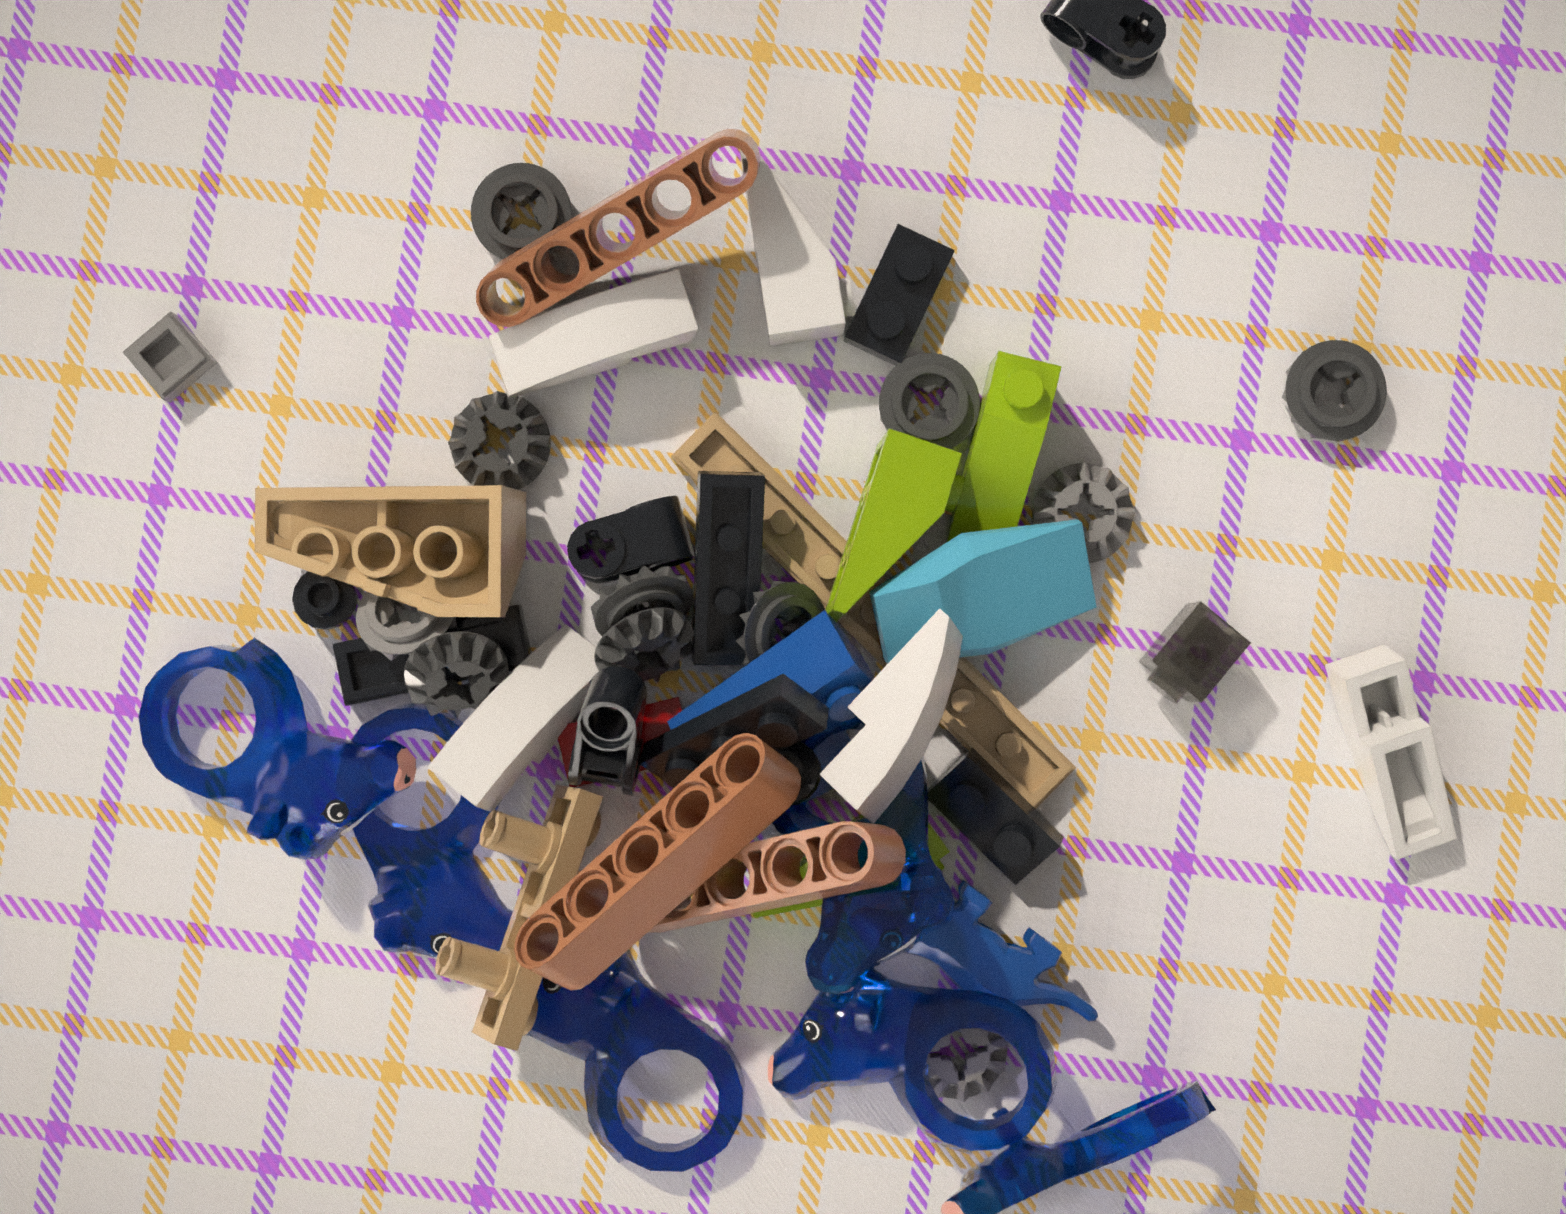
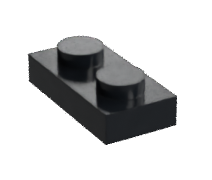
M897 224L843 341L895 366L898 363H902L955 250Z
M973 747L934 782L925 794V797L1015 885L1060 847L1064 838Z

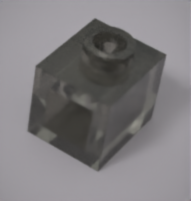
M1201 601L1187 603L1139 662L1152 672L1146 679L1147 682L1171 702L1177 704L1183 698L1187 702L1202 703L1251 642Z

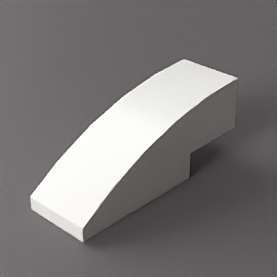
M678 268L557 307L532 317L521 324L489 335V341L507 396L512 398L629 364L632 358L691 342L698 331V326Z
M941 609L928 620L848 706L865 726L820 773L850 805L873 824L902 790L925 754L944 713L953 685L963 635L951 618Z
M565 624L534 650L487 696L454 733L427 768L474 806L490 812L495 810L530 762L534 761L540 764L556 743L567 724L571 723L582 709L592 678L599 672L594 661L596 647Z
M1383 644L1325 664L1333 698L1349 749L1391 855L1398 860L1456 840V831L1432 726L1419 716L1407 659Z

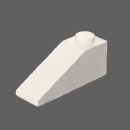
M740 150L741 166L744 174L748 170V161ZM760 155L759 171L753 185L746 191L769 345L772 347L843 336L846 324L845 317L855 315L850 277L838 278L835 258Z

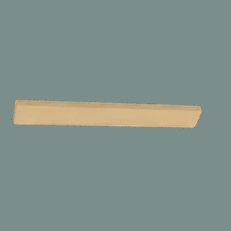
M714 412L671 456L672 459L696 483L698 471L762 472L765 475L762 548L797 583L804 584L812 589L820 598L826 610L847 541L724 419ZM882 576L837 622L884 668L887 663L883 658L869 594L871 590L887 581ZM965 657L959 658L953 685L939 723L967 751L973 747L1037 809L1077 767Z

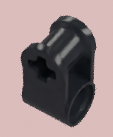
M1051 0L1040 14L1044 27L1054 37L1067 46L1081 51L1107 69L1112 75L1121 79H1136L1144 76L1152 68L1158 51L1166 37V23L1163 15L1154 6L1143 0ZM1144 20H1147V22H1148V25H1147V26H1145V25L1143 24V21H1144ZM1133 35L1143 40V42L1138 41L1132 48L1123 43V41H1129ZM1118 57L1124 58L1123 62H1119Z
M666 496L632 506L623 512L587 521L574 530L570 535L567 545L568 558L572 566L584 579L596 584L619 580V574L626 576L635 575L643 566L654 572L661 567L670 566L671 568L695 559L694 548L678 496ZM595 538H601L605 546H615L614 551L606 554L607 565L601 568H597L591 559L582 560V555L591 551L590 541Z
M610 666L601 669L593 676L577 720L576 737L568 772V784L579 786L584 780L621 787L622 794L633 796L639 775L640 759L644 739H641L647 699L646 685L642 678L633 670L622 666Z

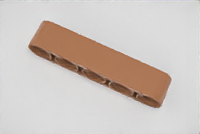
M739 129L719 131L501 260L480 281L476 290V303L480 313L489 322L500 327H512L521 324L742 195L753 185L759 171L760 152L757 143L749 134ZM734 146L740 149L746 156L748 170L741 177L735 179L725 178L714 169L712 154L718 148ZM666 180H677L683 183L690 192L691 205L681 211H671L665 208L659 202L657 186ZM611 213H620L626 216L634 226L635 238L626 243H617L611 240L605 234L602 227L603 217ZM555 246H565L571 249L579 260V272L569 275L556 271L549 260V249ZM501 278L516 281L524 291L525 303L518 306L505 303L498 296L496 281Z
M743 733L735 735L726 741L524 922L515 939L514 952L516 960L522 967L571 991L582 989L590 984L792 805L801 787V776L798 768L756 735Z
M841 821L751 842L693 892L692 900L688 896L648 933H661L884 886L893 882L902 872L905 864L906 849L902 838L894 829L885 825L853 821ZM865 840L868 848V858L865 865L861 868L858 861V849L862 841ZM805 854L808 868L805 878L802 879L800 862ZM748 869L749 885L746 891L744 886V875L746 870Z

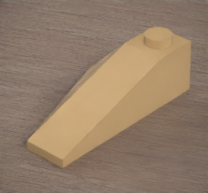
M502 485L255 488L254 552L309 572L359 587L371 594L390 598L436 617H505L526 557L527 492Z

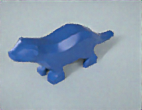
M963 879L958 885V901L949 905L918 910H904L870 903L861 909L860 915L869 936L878 945L883 946V939L888 933L900 931L901 929H904L903 933L907 938V942L916 936L912 944L899 952L921 956L930 960L969 999L979 1004L1007 1008L1054 1004L1069 1008L1089 1022L1096 1021L1098 1018L1097 1011L1087 1001L1068 989L1038 978L1042 972L1057 965L1062 952L1030 927L1023 934V940L1027 947L1006 943L995 930L978 922L980 916L988 910L993 902Z

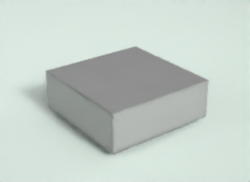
M171 311L123 351V354L157 394L169 403L218 363L180 317Z

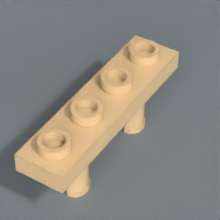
M556 784L543 825L496 810H492L484 821L480 833V845L528 862L529 866L500 950L497 951L447 937L438 952L435 972L439 976L486 990L472 1033L494 1045L518 1051L522 1036L528 1034L534 1025L538 1011L536 995L542 976L522 967L516 960L514 952L515 939L524 922L578 874L585 849L594 842L600 829L601 814L598 810L603 796L581 788Z

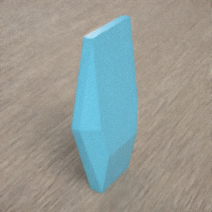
M1078 519L961 533L869 592L883 658L887 664L939 609L951 618L963 635L960 658L993 653L1097 607L1083 525Z

